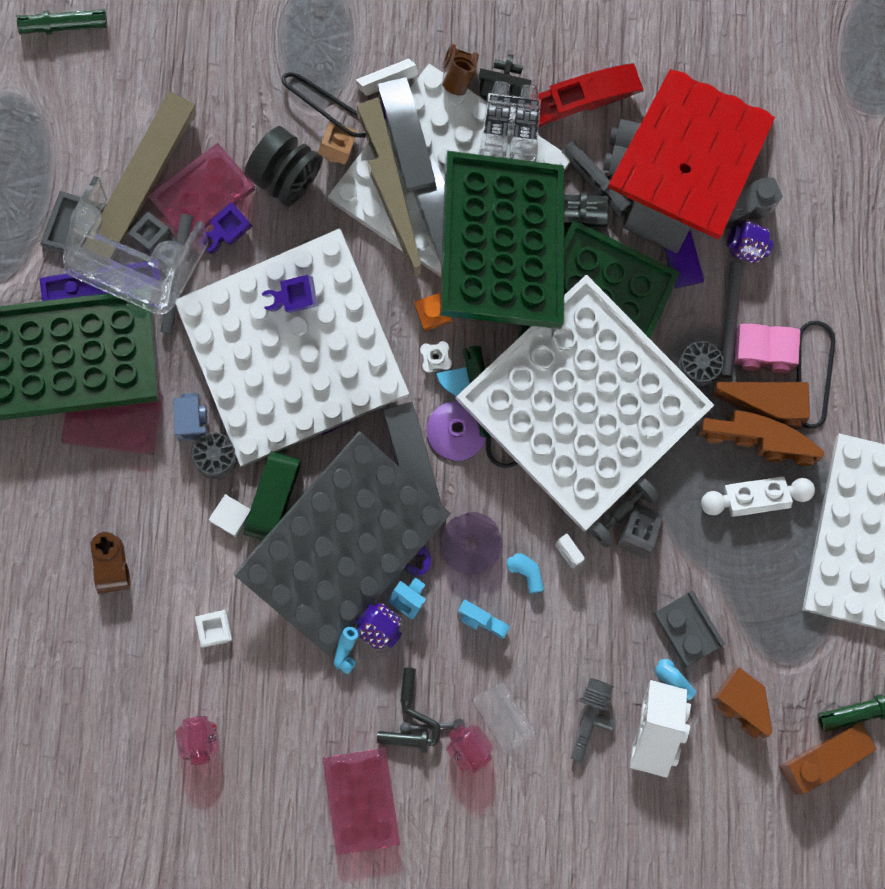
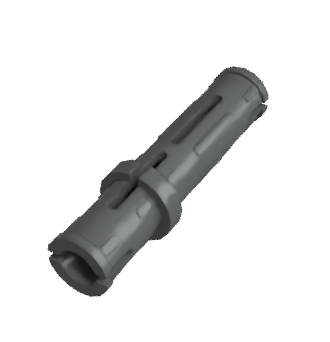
M572 141L566 145L562 153L566 155L572 166L596 191V196H608V205L618 217L628 212L633 204L625 196L607 188L610 182L609 178L577 145V142Z

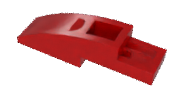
M630 63L594 71L551 85L549 90L525 98L539 100L538 106L525 105V107L539 110L538 127L586 109L588 111L595 110L644 90L635 64Z

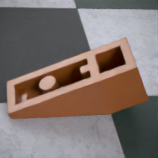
M717 382L713 388V396L744 411L768 417L793 429L801 428V425H804L810 418L809 382Z
M861 722L848 727L779 767L794 794H806L842 773L877 750Z

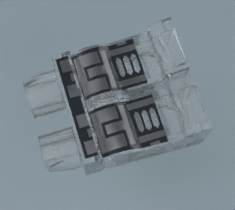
M495 81L491 93H488L479 155L506 158L508 134L512 132L509 158L536 162L541 107L537 86L522 85L521 95L517 97L509 96L510 84Z

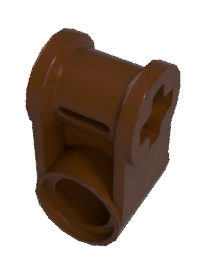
M450 44L442 66L444 69L442 86L446 91L457 96L465 95L477 69L479 53L473 52L471 54L457 49L455 44Z
M110 532L98 533L91 541L94 566L93 576L97 593L103 594L130 589V574L122 540ZM107 540L114 544V547L109 549V554L101 550V547L106 546Z

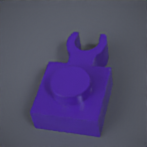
M231 202L209 221L214 229L203 233L198 241L203 245L207 240L212 239L213 244L207 249V252L214 254L219 250L224 240L229 245H232L253 226Z
M309 274L280 281L281 291L266 290L262 293L264 297H274L273 304L264 307V309L271 312L278 311L283 305L288 313L318 306L313 276Z

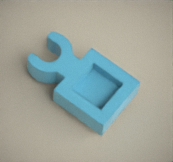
M465 599L457 614L462 616L460 621L475 630L480 626L504 639L511 627Z

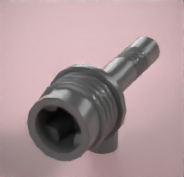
M594 678L589 679L588 685L585 687L586 690H584L585 693H583L584 696L579 700L588 706L571 759L583 762L594 726L609 731L614 729L615 719L598 714L600 709L604 711L610 710L609 704L612 698L613 685Z

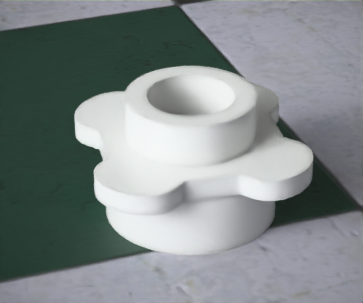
M441 341L437 345L425 343L421 346L420 353L424 357L422 368L425 372L446 371L451 368L452 361L448 358L450 348L448 343ZM437 354L439 358L434 359L433 355Z

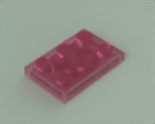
M217 143L148 195V197L177 233L181 214L193 216L189 236L190 241L211 225L209 221L232 202L234 205H237L256 189L255 185L245 177L244 172Z
M158 393L159 401L66 412L61 442L70 445L154 455L163 395Z
M386 748L324 757L323 765L336 855L400 845Z

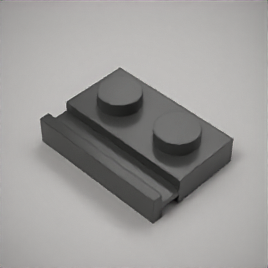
M693 590L653 613L685 668L725 645Z

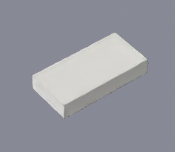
M406 59L356 79L359 90L369 96L379 92L378 84L405 77L409 80L418 76L419 72L417 65L410 59Z

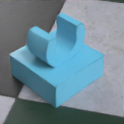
M417 578L412 581L409 587L400 581L393 590L388 603L413 620L426 600L420 595L425 584Z

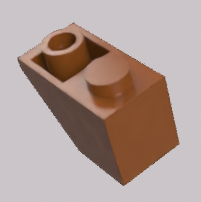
M740 667L733 669L712 698L718 704L716 709L729 719L733 716L743 723L741 728L753 738L757 739L758 736L761 738L769 737L772 733L765 686Z

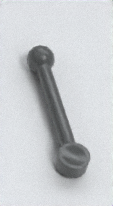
M456 719L450 723H439L441 729H454L459 732L464 730L466 725L462 719ZM405 722L400 726V732L410 734L412 731L433 730V727L427 724L410 725Z

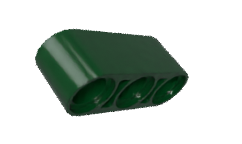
M273 451L270 452L245 524L244 535L263 541L284 517L298 477L301 460Z

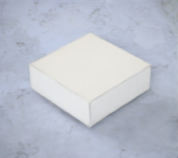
M225 494L209 518V521L236 537L246 522L250 509Z
M568 534L558 539L555 546L570 568L574 569L585 560Z
M226 610L195 617L201 648L233 641Z

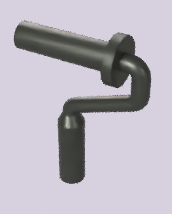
M404 668L400 697L402 710L405 714L433 727L432 738H429V731L425 730L422 735L378 731L377 743L421 748V753H427L428 746H434L439 742L441 727L437 721L410 709V705L413 702L416 669Z

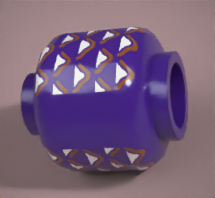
M742 221L739 225H734L731 228L726 245L730 249L731 256L756 264L763 257L770 255L773 248V240H770L768 228L749 221Z
M370 603L364 614L355 621V624L358 625L356 629L358 636L376 650H380L386 645L392 648L402 635L399 631L402 622L401 618L382 603H377L374 606Z

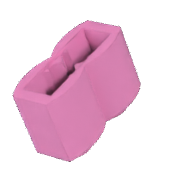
M740 324L736 332L734 364L742 366V369L747 371L760 370V367L771 368L774 373H790V370H794L799 364L800 329L781 326L770 327L760 324Z

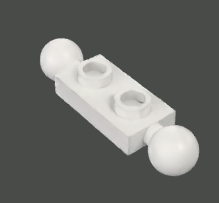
M784 476L729 484L724 487V496L716 491L707 492L701 499V507L709 515H718L724 508L728 507L731 517L788 509L792 506V498L799 502L809 501L814 496L815 487L807 478H798L793 481L791 486H787Z

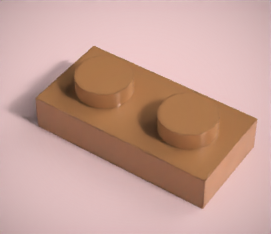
M329 121L317 154L322 155L332 163L340 162L346 164L355 137L347 134ZM346 127L347 129L357 133L356 130Z

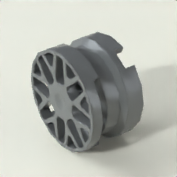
M698 341L690 344L684 350L678 361V368L696 387L702 388L710 385L721 373L723 356L714 344Z
M217 432L207 433L201 436L194 444L192 450L193 461L205 477L221 479L228 476L235 469L237 464L235 447L227 436Z

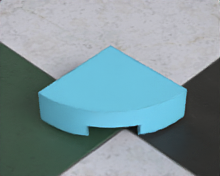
M466 367L436 373L440 386L456 397L469 385Z

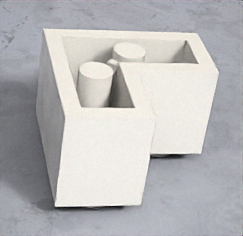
M650 680L642 701L640 725L632 745L630 768L667 778L671 766L678 765L681 754L679 745L680 743H686L690 730V725L685 724L691 709V704L686 703V689Z

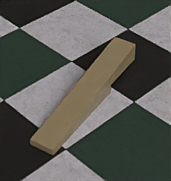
M170 91L168 92L83 246L85 251L93 253L111 263L127 237L128 232L133 227L168 169L169 159L196 116L194 103Z
M377 97L357 105V118L375 159L368 161L370 177L415 277L421 274V262L380 100Z

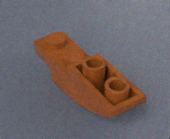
M735 410L729 417V421L704 418L698 425L697 436L706 437L705 440L707 442L723 443L724 440L736 441V445L742 447H753L754 444H757L756 456H763L765 461L778 463L786 459L794 460L795 464L799 466H813L814 463H817L824 457V451L800 432L783 423L754 413Z

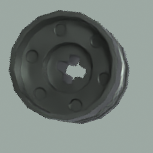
M277 126L271 129L255 147L246 164L244 174L248 180L261 189H266L270 186L269 193L273 198H279L280 203L284 206H291L305 194L321 168L323 157L317 154V151H311L310 146L307 144H301L297 147V137L282 126Z

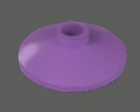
M458 401L448 402L439 406L429 418L427 424L428 441L433 450L443 458L453 461L469 459L482 449L486 441V437H480L478 422ZM454 424H460L463 427V431L455 433L451 427Z

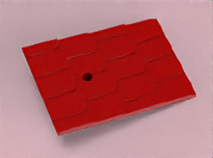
M670 69L607 187L635 201L624 229L678 253L691 227L719 240L775 117L762 108L744 103L736 96L718 91L710 84L700 83L684 72Z

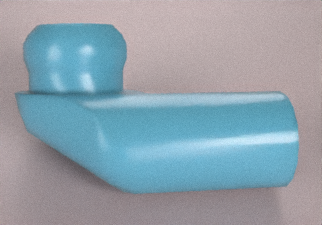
M521 553L508 558L506 563L508 570L511 573L519 572L526 576L530 594L544 591L540 568L535 561Z
M346 627L343 630L334 658L336 669H341L345 674L350 673L356 665L355 659L349 657L358 638L357 630L353 627Z
M662 659L658 662V665L655 667L657 678L667 685L686 689V701L691 700L695 696L696 690L679 670L675 668L674 663L669 659Z

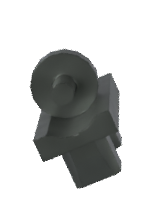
M508 54L506 62L496 59L493 68L504 70V73L480 68V96L490 98V95H496L498 85L509 87L507 97L524 99L526 92H530L532 80L510 75V72L522 74L523 66L513 64L514 55Z
M580 192L579 195L564 194V226H570L573 220L588 227H607L608 196H590L585 192Z

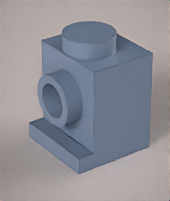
M185 393L181 395V398H173L174 431L179 441L198 440L201 436L209 433L206 426L202 425L208 423L207 407L202 406L198 393Z

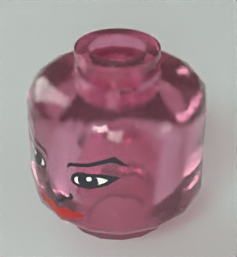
M207 716L182 720V725L176 729L178 755L184 760H191V765L207 764L210 762V757L218 753L220 746L217 726L214 722L208 721Z
M461 724L448 735L451 741L448 743L446 751L462 771L471 770L475 773L493 758L490 754L493 750V744L479 726L471 725L466 728Z

